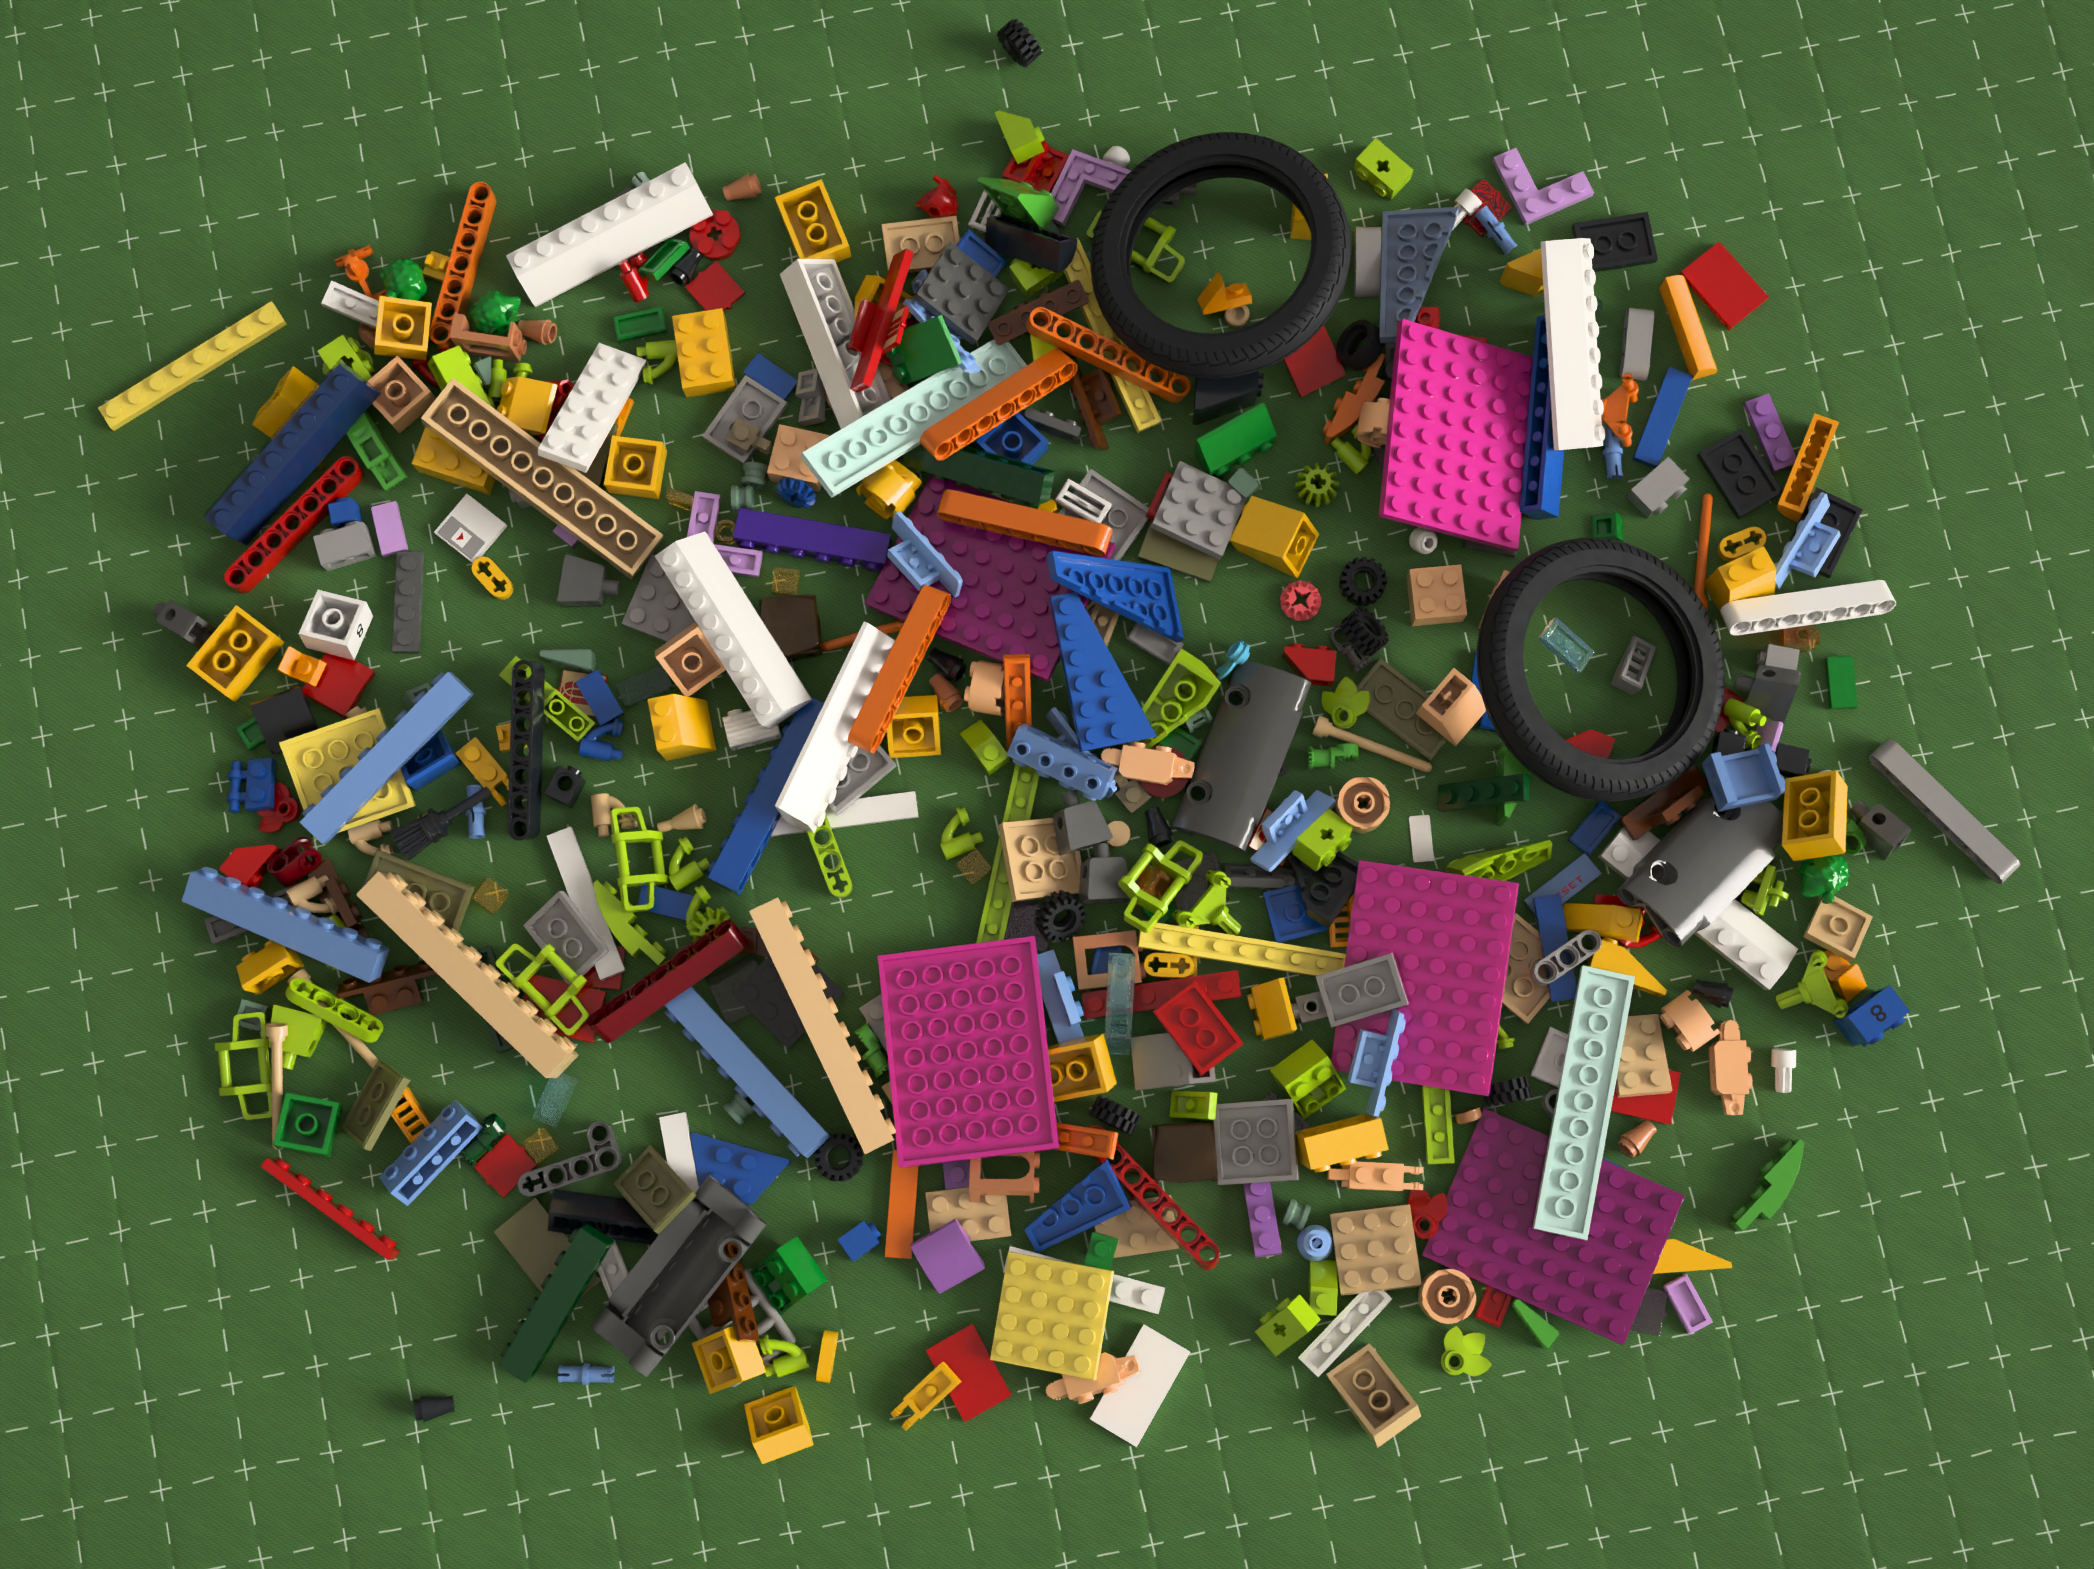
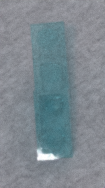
M1109 953L1104 1038L1109 1054L1130 1055L1135 954Z

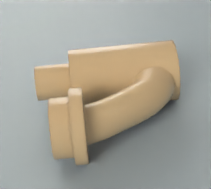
M609 794L592 795L593 825L595 828H598L599 837L609 836L608 827L611 826L610 808L626 807L621 801L613 796H609ZM631 814L620 815L622 819L618 821L621 824V829L637 827L636 818L632 817Z
M378 819L348 829L351 843L361 852L374 856L376 850L381 849L383 852L394 854L391 844H381L380 848H377L367 843V841L384 837L385 832L393 830L391 821L381 823Z
M326 875L318 879L313 876L285 891L293 907L305 908L310 910L311 913H331V915L339 912L333 898H325V904L308 901L323 892L322 888L326 886L325 881L329 880Z

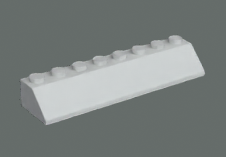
M685 162L506 255L531 302L537 307L618 265L620 262L628 260L712 216L713 213Z
M1586 238L1542 241L1541 256L1554 451L1603 446L1605 429L1602 426L1601 415L1603 414L1604 406L1602 400H1600L1602 378L1598 371L1600 351L1597 348L1596 339L1599 334V327L1597 322H1595L1597 299L1594 296L1593 290L1596 276L1592 269L1594 248L1590 239Z
M797 259L780 276L838 424L843 429L890 401V397L878 367L870 388L858 393L850 389L861 354L848 349L855 324V309L835 259Z
M706 532L675 541L655 555V558L761 726L772 729L812 701L809 693Z
M863 622L775 804L776 809L787 823L815 833L817 827L823 824L825 810L828 804H831L835 799L836 787L839 781H842L846 776L847 764L850 758H853L857 753L858 747L848 743L849 732L895 642L894 639L867 622Z
M1622 826L1597 858L1627 880L1633 874L1634 866L1660 839L1648 831L1638 840L1634 841ZM1736 899L1708 927L1694 933V935L1764 990H1770L1786 971L1798 948Z

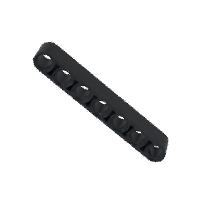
M520 660L515 663L512 670L508 833L511 838L518 841L534 839L540 832L545 670L540 662L532 660ZM528 666H530L531 668V675L529 678L526 676V669ZM527 692H529L531 697L529 704L525 701ZM527 718L530 722L528 730L524 727V722ZM526 744L529 747V754L525 756L523 751ZM525 770L528 773L527 782L523 780V773ZM524 796L526 797L528 802L526 808H524L522 805V799ZM523 822L527 827L525 835L521 831Z

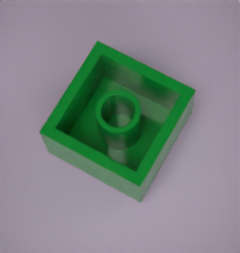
M286 1093L273 1146L280 1150L330 1159L343 1106L339 1102Z

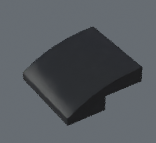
M300 685L250 703L257 724L272 755L282 751L279 742L320 729L311 713L310 704Z

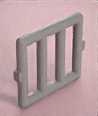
M744 1268L748 1289L753 1294L750 1296L752 1308L759 1304L768 1316L757 1324L759 1336L774 1326L783 1338L781 1341L795 1344L796 1338L777 1310L772 1307L762 1288L756 1284L751 1272ZM707 1301V1302L705 1303V1305L701 1308V1310L697 1313V1315H698L700 1312H702L703 1310H705L707 1307H709V1306H708V1301ZM694 1317L688 1326L696 1338L700 1340L723 1330L733 1322L730 1321L722 1327H715L711 1324L706 1329H703L697 1318ZM773 1350L772 1355H760L764 1367L771 1365L770 1362L782 1354L783 1351Z

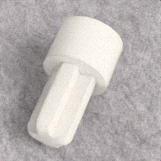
M1466 188L1454 201L1456 203L1454 207H1459V215L1452 230L1467 214L1471 216L1482 204L1480 199Z
M1773 1048L1771 1066L1775 1067V1090L1779 1093L1791 1092L1792 1068L1796 1067V1050Z

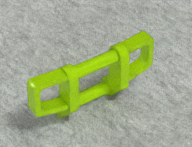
M1102 211L1097 213L1087 231V235L1091 239H1093L1097 221ZM1148 217L1144 226L1162 236L1148 258L1133 250L1131 261L1143 267V271L1146 273H1152L1164 281L1173 284L1185 264L1184 257L1168 246L1177 229L1172 226L1167 227ZM1164 249L1179 260L1171 276H1166L1154 269Z
M639 807L615 808L609 813L612 829V843L616 847L620 877L617 878L618 887H620L622 911L624 913L649 911L654 906V886L669 884L668 875L665 874L661 845L663 834L662 832L646 829ZM633 814L639 831L620 833L617 815ZM626 843H651L655 874L630 876ZM647 885V904L631 906L628 901L627 887Z
M1177 841L1165 855L1152 844H1146L1142 850L1143 854L1126 876H1122L1118 881L1120 888L1131 899L1124 912V921L1144 933H1149L1158 920L1166 914L1170 902L1182 886L1189 883L1193 873L1202 862L1203 853L1184 841ZM1182 851L1195 858L1188 870L1170 861L1177 852ZM1149 862L1157 870L1175 879L1160 900L1141 890L1135 883ZM1136 904L1154 913L1148 922H1143L1131 915Z
M513 944L496 961V966L513 981L512 984L517 989H521L545 1012L544 1016L549 1021L552 1020L566 1035H573L590 1017L589 1012L576 997L587 980L582 975L578 976L554 952L555 948L551 944L546 945L537 957L521 945ZM519 950L533 962L518 977H515L505 967L504 962L515 951ZM547 961L571 983L567 991L553 1005L528 981ZM572 1000L582 1012V1017L572 1028L568 1029L556 1015Z
M262 1011L235 1015L233 1018L232 1041L214 1043L215 1051H218L221 1078L219 1096L238 1095L242 1114L246 1120L272 1117L269 1038L266 1036V1014ZM258 1017L260 1019L262 1038L239 1040L240 1020ZM257 1047L261 1083L232 1086L229 1050ZM267 1092L269 1111L258 1114L249 1113L244 1094Z

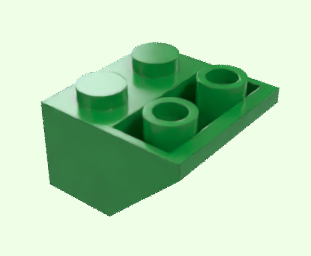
M798 1236L776 1249L750 1271L756 1284L762 1288L770 1304L777 1310L780 1316L828 1281Z

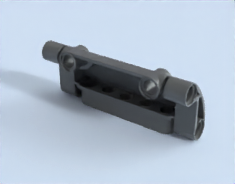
M1245 661L1242 665L1237 664L1235 666L1194 766L1193 777L1189 779L1184 791L1182 801L1172 823V828L1188 835L1198 834L1240 852L1246 851L1254 828L1257 827L1297 729L1311 682L1289 672L1255 662ZM1230 694L1239 696L1240 705H1232L1228 700V696ZM1191 789H1199L1203 794V799L1201 801L1192 799L1190 795Z
M1711 794L1709 798L1699 800L1698 804L1634 866L1633 874L1618 888L1617 895L1628 906H1643L1663 939L1670 946L1680 948L1695 932L1708 927L1773 860L1776 855L1774 850L1782 843L1783 815L1770 801L1718 812L1714 797Z
M710 1175L695 1192L697 1196L675 1217L647 1249L608 1300L609 1303L591 1324V1327L599 1335L630 1359L629 1364L635 1370L646 1377L651 1374L672 1345L676 1343L679 1336L767 1225L747 1204ZM728 1242H734L738 1245L739 1253L736 1257H731L726 1253L725 1247ZM661 1329H665L670 1333L671 1338L667 1344L661 1343L658 1340L657 1335Z

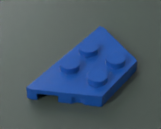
M691 1133L699 1187L710 1175L746 1204L752 1205L784 1168L790 1164L789 1159L697 1133Z

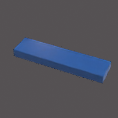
M1668 367L1632 460L1652 468H1656L1659 465L1693 375Z
M1560 894L1533 898L1543 958L1568 942ZM1562 951L1560 953V960L1563 964L1569 965L1571 963V956L1569 953ZM1545 967L1546 978L1548 980L1550 972ZM1573 968L1548 984L1551 1003L1575 999L1577 986Z

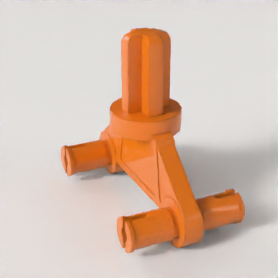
M370 245L356 251L354 248L350 249L348 254L334 259L338 269L345 266L348 278L353 282L360 283L366 296L379 301V296L387 297L386 289L373 294L367 281L369 267L362 259L374 255Z
M1626 373L1622 376L1623 384L1608 397L1600 400H1602L1604 406L1603 414L1601 415L1602 422L1621 440L1622 446L1629 447L1632 444V428L1627 424L1626 420L1629 402L1635 403L1638 401V385L1633 380V376L1630 373Z

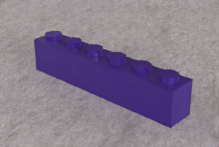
M739 508L733 536L740 548L754 550V547L763 548L765 552L770 554H779V551L789 553V556L798 559L809 556L814 557L815 561L821 563H829L832 560L839 562L844 567L850 568L860 565L865 566L864 569L872 572H879L886 565L888 549L891 548L892 544L891 535L886 533Z

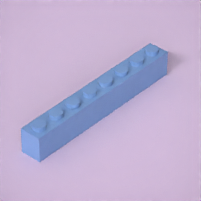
M441 672L431 682L433 687L427 693L422 691L413 700L415 704L409 712L407 710L402 711L394 720L397 724L390 731L387 728L382 731L376 738L378 743L372 749L367 747L357 757L360 761L353 768L348 766L339 775L341 780L335 786L329 785L321 793L320 796L323 799L317 805L312 803L303 811L302 815L304 818L300 823L322 844L328 843L474 695L452 672H447L446 674Z
M203 867L191 872L182 902L370 983L381 977L390 948L383 946L381 941L360 936L354 929L339 927L331 919L316 917L308 909L293 907L285 899L272 898L265 895L263 890L242 885L241 881L236 878L221 876L213 868Z
M692 986L664 1005L667 1008L664 1013L674 1023L679 1021L685 1027L682 1030L683 1034L691 1042L696 1039L702 1046L699 1051L709 1061L714 1059L720 1065L716 1068L726 1080L731 1077L737 1083L734 1089L744 1099L749 1096L755 1103L752 1106L754 1111L761 1118L767 1116L773 1122L769 1127L779 1137L783 1134L790 1141L787 1146L797 1157L801 1154L806 1158L810 1157L831 1137Z

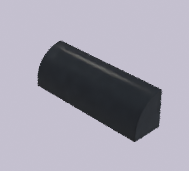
M1005 214L987 217L985 243L997 252L1056 273L1065 270L1074 258L1078 239Z
M554 1190L549 1209L548 1231L572 1234L576 1228L580 1229L589 1224L613 1240L652 1244L656 1239L657 1233L624 1198Z

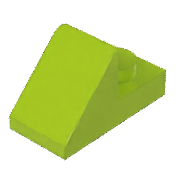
M1172 1091L1169 1117L1203 1121L1215 1120L1218 1093Z

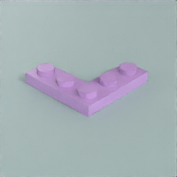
M1517 148L1493 157L1492 162L1525 226L1590 198L1594 194L1583 171L1538 190Z
M1072 149L1051 192L1054 196L1053 200L1059 207L1052 221L1065 227L1085 184L1113 193L1131 170Z
M695 491L687 537L706 532L711 541L714 542L721 495ZM714 544L733 575L759 578L763 557L762 551Z

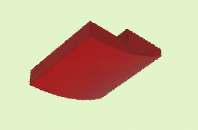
M1042 141L1041 144L1045 152L1017 164L1013 156L1002 177L1018 183L1024 181L1037 191L1043 189L1051 193L1069 154L1050 148L1046 141Z
M325 653L321 661L327 664L316 687L306 683L302 691L307 698L346 719V714L358 704L360 694L374 678V670L355 660Z

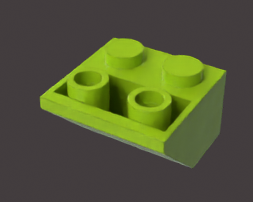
M1313 1039L1270 1069L1277 1084L1288 1099H1293L1294 1108L1304 1120L1346 1090L1329 1057Z

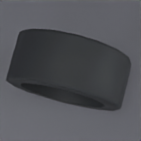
M1366 319L1357 320L1350 324L1341 334L1336 345L1338 359L1355 371H1362L1370 367L1382 353L1385 344L1380 343V329ZM1367 337L1361 349L1354 354L1360 341Z

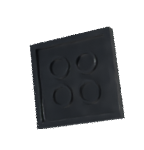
M769 955L732 994L789 1049L806 1030ZM816 964L811 966L815 975L821 974L827 986L823 990L826 998L832 997L835 1002L844 992Z

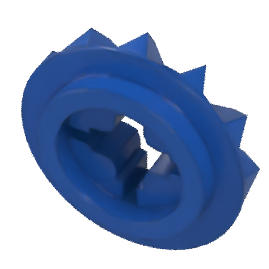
M783 478L777 485V493L781 496V499L789 502L790 505H795L797 508L804 507L808 509L816 501V494L813 489L799 479Z

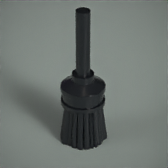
M486 786L446 812L444 810L437 812L430 808L426 813L418 815L417 819L391 830L393 841L401 854L408 860H411L432 842L437 843L439 839L447 837L448 826L452 824L451 820L492 796L490 789Z

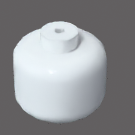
M1112 146L1104 154L1103 160L1126 168L1130 162V156L1124 148Z
M1420 527L1416 528L1409 538L1411 548L1421 554L1433 552L1438 543L1437 535L1433 531Z

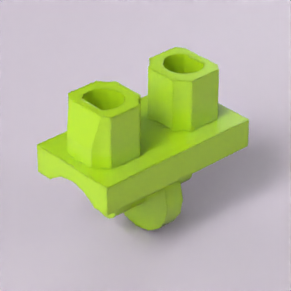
M1767 865V868H1764L1751 881L1761 885L1758 893L1746 889L1743 893L1741 904L1753 909L1755 915L1763 917L1769 897H1772L1769 906L1777 908L1779 900H1788L1789 894L1782 891L1784 882L1777 881L1775 888H1773L1777 876L1775 866Z

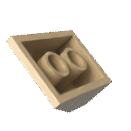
M1370 1343L1326 1374L1377 1448L1421 1417L1417 1403Z

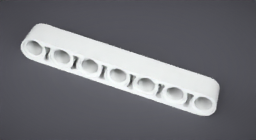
M1875 580L1736 600L1725 604L1721 608L1720 613L1730 634L1737 636L1881 615L1894 609L1896 601L1884 580Z

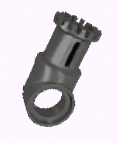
M1341 624L1336 625L1331 630L1329 635L1330 643L1339 650L1342 656L1345 655L1354 667V673L1359 672L1363 667L1374 661L1372 657L1365 656L1363 652L1359 653L1357 647L1354 649L1351 646V641L1338 643L1335 640L1334 633L1337 630H1344L1341 628Z

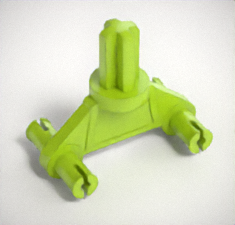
M1208 870L1210 874L1206 872V879L1212 885L1189 912L1186 910H1174L1176 914L1172 913V918L1181 927L1192 929L1197 925L1211 923L1212 925L1220 926L1229 935H1238L1241 925L1228 913L1229 909L1226 906V888L1229 887L1227 884L1231 885V880L1222 871Z
M1817 949L1811 954L1802 981L1798 982V987L1776 995L1777 1004L1781 1009L1805 1001L1806 1004L1812 1003V1005H1816L1834 1014L1837 1018H1843L1849 1009L1848 1003L1842 997L1836 998L1823 970L1827 964V956L1822 950Z

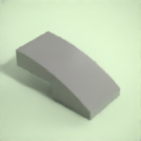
M815 368L799 372L795 393L797 397L802 399L798 422L803 426L822 423L825 418V388L818 370Z

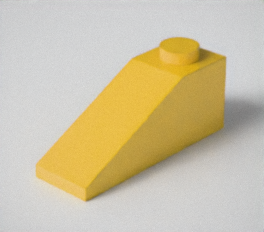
M1563 904L1567 931L1582 933L1586 930H1592L1601 937L1638 943L1643 920L1640 909L1616 905Z
M1603 937L1600 949L1588 959L1586 965L1588 967L1634 976L1633 989L1659 998L1666 995L1667 990L1624 947L1618 946V941Z
M1667 1239L1653 1274L1732 1268V1262L1678 1240Z

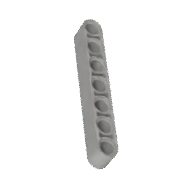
M1887 738L1868 757L1871 764L1994 882L2002 884L2020 866L2019 860L1897 742Z

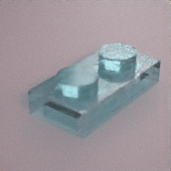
M1557 617L1550 620L1538 638L1543 645L1575 673L1582 672L1595 652Z
M562 1073L558 1078H549L531 1118L558 1128L579 1079Z

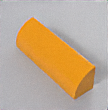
M1682 275L1666 277L1659 290L1690 375H1693L1691 380L1716 374L1717 367L1685 277Z
M1815 413L1813 415L1777 505L1778 511L1792 521L1798 523L1803 514L1839 424L1838 421Z

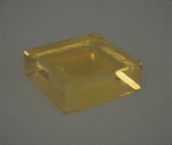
M668 487L665 496L669 504L692 511L693 497Z
M775 567L772 594L798 596L801 571L798 569Z
M974 849L956 863L957 868L971 885L975 884L992 870L991 866L977 849Z
M488 877L472 898L492 914H495L510 893Z
M546 1127L541 1128L522 1142L536 1164H540L560 1149Z

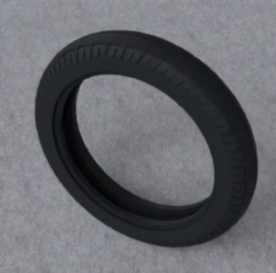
M1238 132L1209 133L1178 141L1157 151L1137 165L1120 182L1106 202L1094 231L1090 257L1091 280L1096 300L1107 323L1121 341L1141 358L1164 370L1189 377L1229 378L1262 370L1287 358L1304 346L1326 323L1345 287L1351 259V236L1346 212L1337 192L1322 171L1304 155L1281 142L1259 135ZM1228 177L1260 182L1282 193L1299 209L1305 218L1311 232V251L1301 282L1289 299L1275 312L1253 325L1236 331L1197 333L1175 327L1163 321L1141 302L1133 290L1130 266L1132 251L1145 221L1167 198L1192 184Z
M1606 538L1571 539L1549 545L1531 554L1520 562L1500 583L1489 601L1480 626L1477 643L1478 681L1484 706L1497 734L1514 757L1532 774L1560 791L1584 799L1597 801L1636 799L1657 792L1681 777L1702 755L1712 738L1722 708L1725 682L1723 656L1716 630L1707 610L1694 590L1675 570L1656 556L1636 546ZM1589 580L1617 587L1643 604L1655 617L1667 636L1677 670L1675 706L1671 718L1658 740L1644 753L1635 758L1607 759L1588 754L1574 747L1551 728L1534 703L1524 670V640L1527 627L1536 607L1547 593L1558 584L1569 581Z

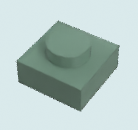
M242 999L237 1014L262 1011L267 1015L269 1005ZM258 1017L244 1018L239 1022V1026L261 1031L260 1019Z

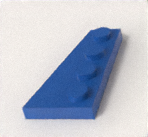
M1106 1159L1029 1223L1024 1230L1036 1253L1131 1209L1132 1205Z

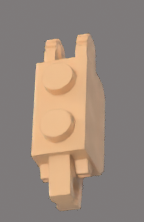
M1130 742V746L1123 745L1122 750L1106 748L1101 754L1102 760L1113 766H1118L1119 772L1126 779L1168 785L1173 781V778L1193 777L1195 763L1177 757L1175 753H1171L1172 748L1156 746V750L1146 749V744Z
M1727 1020L1720 1023L1721 1025L1718 1029L1720 1030L1719 1041L1712 1043L1708 1048L1710 1089L1716 1096H1721L1724 1115H1742L1744 1097L1746 1094H1749V1089H1752V1075L1748 1073L1747 1064L1751 1060L1750 1047H1746V1040H1740L1739 1024L1734 1020Z
M1355 1162L1342 1166V1169H1329L1327 1180H1341V1187L1356 1190H1423V1184L1418 1182L1403 1183L1404 1173L1419 1175L1423 1173L1424 1167L1404 1166V1164Z
M1106 1352L1101 1353L1096 1380L1062 1374L1063 1379L1048 1384L1046 1394L1049 1398L1056 1399L1057 1401L1058 1399L1061 1400V1398L1069 1397L1070 1400H1078V1404L1093 1400V1395L1103 1392L1104 1395L1118 1392V1386L1124 1385V1380L1141 1372L1138 1359L1135 1355L1116 1358Z

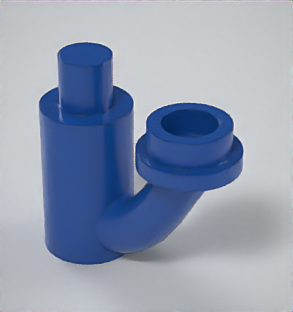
M616 718L614 723L591 730L582 738L579 755L610 762L611 758L621 760L623 750L613 748L614 744L597 741V739L611 732L612 737H621L624 721Z

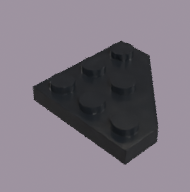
M1291 851L1287 856L1305 913L1329 928L1355 892L1359 863L1338 851L1328 866L1323 865L1315 872L1293 855Z

